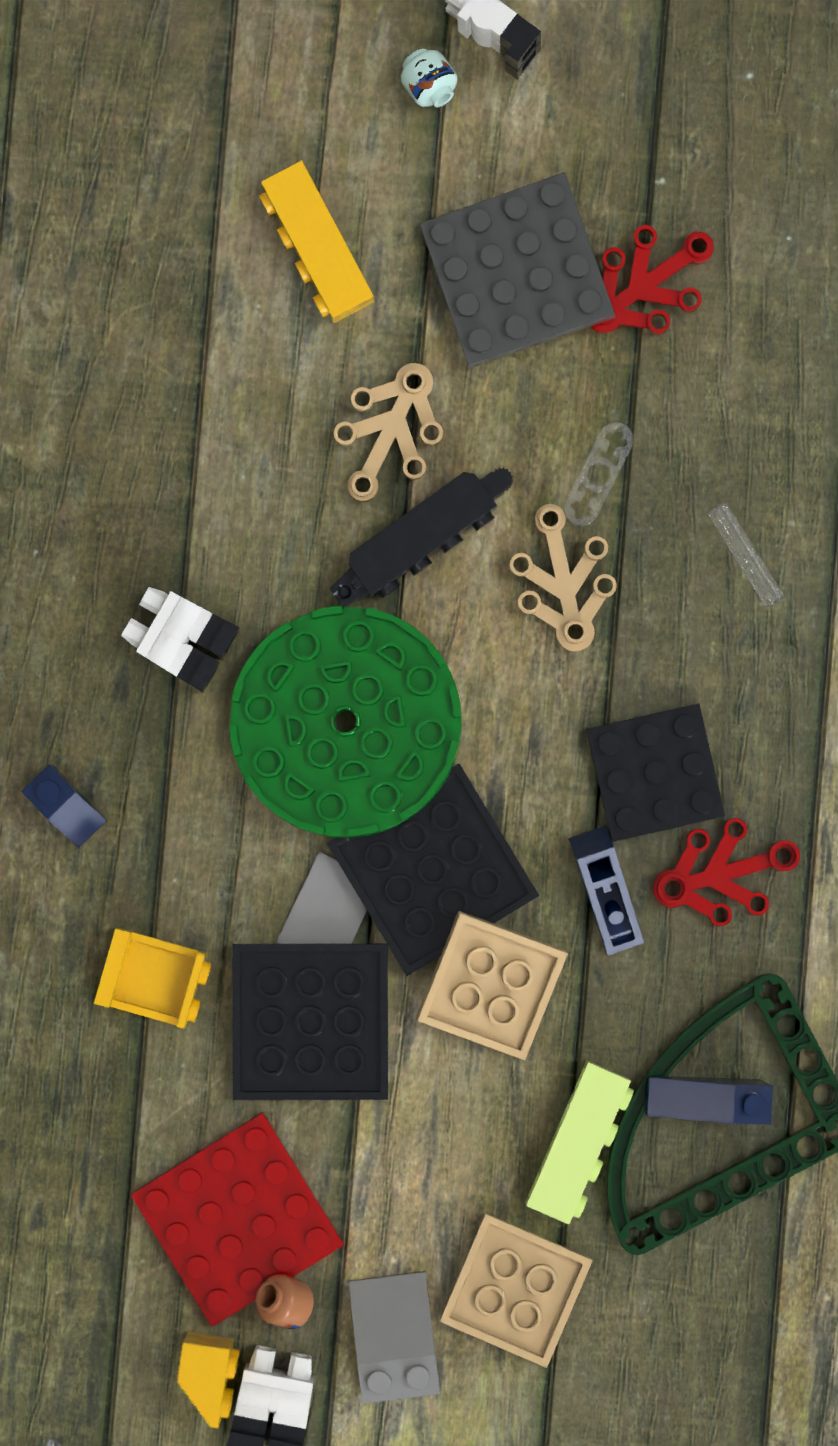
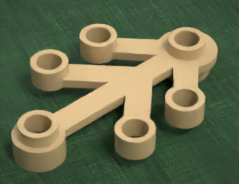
M418 363L407 364L397 372L395 381L372 389L359 387L353 391L351 404L354 409L360 412L371 409L373 403L398 396L391 411L353 424L341 422L334 429V438L342 446L352 445L358 438L381 431L363 469L353 473L348 480V492L354 500L368 502L377 495L378 481L376 476L395 438L404 460L403 472L405 476L411 480H418L424 476L426 464L418 456L405 417L413 403L422 425L420 429L421 440L430 446L437 445L442 440L443 429L439 423L435 422L427 398L433 388V377L425 366ZM412 375L418 376L422 381L421 385L416 389L408 387L406 383L407 379ZM359 393H366L370 397V401L366 406L356 404L355 397ZM348 427L352 430L353 436L350 440L343 441L338 437V432L341 428ZM435 427L439 431V436L435 440H428L424 436L426 428ZM412 461H417L422 466L421 472L417 475H412L407 470L408 464ZM364 478L370 482L368 491L359 492L356 489L355 484L359 479Z
M546 504L538 509L534 522L537 530L541 534L546 535L555 577L534 565L530 556L525 553L515 554L510 560L509 568L515 576L529 579L560 599L563 615L541 603L540 596L534 591H525L519 596L518 608L522 613L533 614L555 628L557 640L563 648L573 652L582 651L592 643L595 630L591 622L605 599L614 594L617 584L611 575H599L593 583L594 592L580 611H578L575 595L596 562L606 556L608 544L602 537L595 536L590 538L585 544V553L570 575L561 530L566 522L565 513L555 504ZM553 512L556 514L558 522L554 526H547L543 522L544 514ZM597 541L603 545L604 551L601 555L596 556L590 553L589 545L592 542ZM518 558L525 559L528 562V569L524 572L516 571L513 565L514 561ZM602 579L609 580L612 584L611 591L608 593L600 592L597 587L598 582ZM525 596H533L536 599L537 605L534 609L527 610L523 607L522 599ZM572 625L580 626L583 630L582 637L572 639L568 635L569 627Z

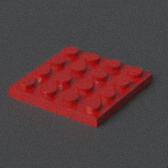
M264 1112L131 1193L133 1200L211 1327L254 1302L260 1286L269 1277L276 1274L294 1277L344 1246L343 1240Z

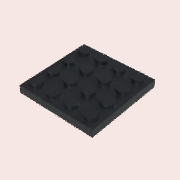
M460 764L452 767L448 778L433 799L407 821L381 833L355 838H335L327 843L406 976L441 956L458 911L491 923H496L539 896Z
M387 943L233 944V1100H388Z

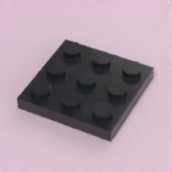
M699 703L586 729L612 842L725 817Z

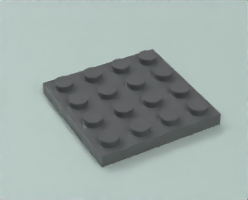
M565 172L419 223L469 369L615 318L614 310Z

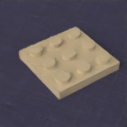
M458 911L416 1019L418 1022L525 1060L568 952L559 947Z
M485 1212L439 1321L547 1368L593 1259Z

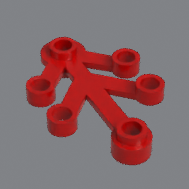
M649 225L638 227L633 235V242L636 247L629 287L617 296L615 294L618 271L623 268L626 257L624 252L617 247L607 249L602 257V265L604 267L603 282L614 310L615 318L590 327L599 333L613 332L620 325L648 329L656 335L665 333L670 326L669 315L663 310H655L650 314L626 309L637 300L680 307L681 310L688 313L696 311L702 301L701 294L697 289L690 287L678 291L657 286L689 263L699 265L707 262L714 250V243L711 237L704 232L689 234L679 252L647 274L650 250L655 245L657 233ZM640 232H649L652 236V241L648 244H642L638 240ZM700 240L704 242L706 250L702 253H696L692 249V243ZM615 253L620 256L621 263L618 266H610L606 260L609 254ZM685 294H693L697 299L696 305L692 307L686 306L683 303V296ZM655 316H661L665 320V326L661 329H656L652 326L651 319Z
M732 818L725 822L723 826L724 835L705 870L689 875L699 852L705 851L709 847L710 837L702 829L690 831L686 837L687 846L674 869L665 870L656 877L653 883V893L656 900L665 907L676 908L686 904L708 916L712 924L725 926L732 919L730 907L723 903L713 904L693 890L710 886L743 904L750 914L763 915L769 908L767 896L760 892H751L731 881V879L772 867L778 871H790L798 865L800 851L793 842L782 840L775 842L767 853L726 864L737 842L742 840L747 834L746 823L739 818ZM733 822H737L742 826V833L738 837H732L728 832V827ZM696 833H701L705 837V844L701 848H695L691 843V838ZM781 848L787 849L790 853V859L786 863H780L776 858V853ZM669 881H675L679 885V892L675 896H669L665 892V885ZM755 896L761 897L764 901V907L760 911H754L750 906V901ZM718 907H723L727 911V918L723 922H717L713 918V912Z

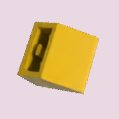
M188 1332L182 1345L177 1383L208 1425L213 1428H219L221 1419L229 1418V1413L231 1412L234 1388H227L228 1378H235L240 1350L233 1349L234 1338Z

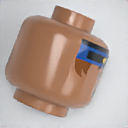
M282 1274L273 1275L260 1286L257 1292V1311L260 1317L269 1324L284 1329H296L301 1327L312 1313L314 1306L313 1292L310 1286L302 1280Z

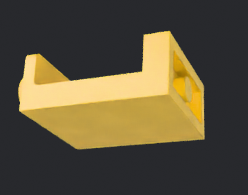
M115 928L94 1004L107 1008H117L185 1029L188 1021L193 1023L196 1021L201 1000L195 999L199 984L206 985L212 963L205 961L207 957L206 952L122 928Z

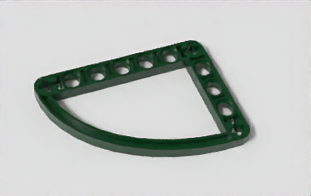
M769 973L760 975L706 1010L661 1053L633 1093L630 1103L618 1124L619 1127L610 1150L607 1170V1201L611 1221L620 1244L626 1252L632 1255L647 1253L838 1152V1135L829 1138L833 1146L827 1149L825 1139L817 1132V1129L822 1126L826 1134L837 1128L835 1121L838 1119V1081L787 983L778 975ZM765 981H769L772 985L779 984L780 990L776 992V996L780 1004L785 1003L787 999L790 1003V1007L779 1009L771 1017L767 1010L774 1009L775 1006L771 999L768 997L761 998L760 993L764 990L763 983ZM755 1001L818 1121L629 1219L625 1199V1174L632 1141L646 1110L647 1076L668 1077L676 1065L698 1042L722 1022ZM786 1014L794 1015L799 1022V1029L794 1035L789 1037L781 1035L777 1028L778 1020ZM802 1049H811L816 1054L817 1063L811 1070L802 1071L796 1066V1055ZM828 1083L834 1088L835 1097L828 1105H819L814 1100L813 1093L819 1084ZM804 1136H813L818 1141L819 1148L813 1157H802L798 1153L797 1144ZM770 1154H779L785 1163L783 1171L775 1176L768 1175L763 1169V1161ZM744 1172L749 1176L750 1186L747 1191L738 1194L730 1190L728 1182L732 1174ZM701 1190H710L715 1194L716 1204L710 1211H700L695 1207L694 1198ZM667 1208L679 1210L682 1216L680 1225L672 1230L666 1229L660 1224V1215ZM652 1216L654 1225L662 1236L655 1239L654 1233L650 1232L642 1237L644 1242L642 1246L637 1247L634 1242L628 1244L626 1239L630 1237L629 1229L635 1226L638 1231H642L650 1227L645 1219Z

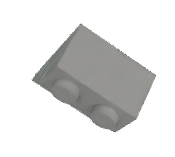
M426 1271L350 1280L349 1291L362 1404L440 1394Z

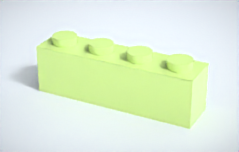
M586 1060L525 1201L527 1207L568 1225L573 1216L578 1219L580 1218L588 1197L582 1195L589 1180L595 1183L603 1165V1161L598 1159L603 1145L611 1146L619 1127L613 1123L618 1110L626 1111L634 1093V1090L629 1088L631 1082L629 1078Z

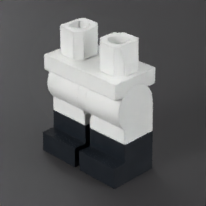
M445 0L448 3L446 12L457 19L458 32L467 39L472 34L477 44L483 47H492L505 57V71L518 80L541 50V31L499 0Z
M149 587L139 605L156 614L150 628L131 618L121 636L131 645L138 648L136 650L137 653L204 693L220 662L189 645V641L191 640L223 659L240 628L172 591L168 595L161 590Z
M256 1345L250 1363L245 1365L227 1446H263L270 1412L274 1413L268 1446L304 1445L315 1377L311 1376V1355L292 1352L289 1368L286 1371L273 1368L276 1349Z

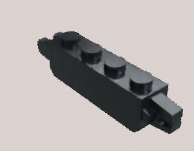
M499 467L498 470L495 469V472H490L480 480L473 473L463 472L350 553V569L330 587L341 606L346 607L368 595L373 598L379 593L382 599L401 586L398 579L409 571L413 576L417 575L432 564V561L429 559L431 555L440 549L446 554L464 540L460 535L473 526L478 531L495 519L492 514L497 509L495 500L511 488L513 482L511 472L508 469H504V467L502 469Z

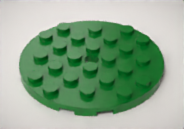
M325 607L313 610L311 613L298 617L291 622L284 623L270 633L250 655L241 670L232 694L229 725L230 741L234 757L247 785L256 797L279 818L297 828L321 836L334 838L364 837L381 833L407 821L422 810L441 789L455 763L462 733L461 702L455 681L444 658L435 646L412 625L389 613L373 608ZM344 711L352 712L356 716L355 728L348 732L338 731L335 726L337 715Z

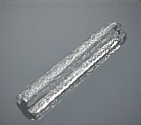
M723 502L709 511L711 520L764 605L769 607L780 601L784 597L783 592L728 504Z

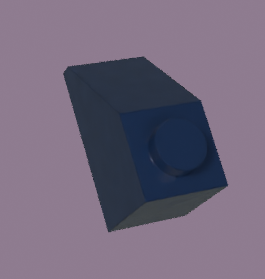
M49 764L21 791L53 825L79 848L107 822L54 765Z

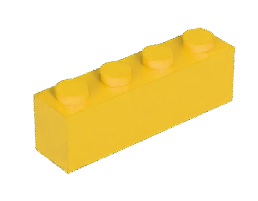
M302 160L261 181L264 193L258 195L269 216L274 213L277 215L282 227L276 229L287 250L292 247L295 249L300 260L294 264L305 284L309 281L313 283L318 294L312 298L321 316L329 315L333 323H336L374 303V296Z

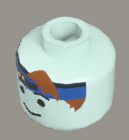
M420 49L406 58L402 65L401 83L419 106L429 107L434 105L435 107H441L452 99L454 95L453 90L457 85V74L438 50Z

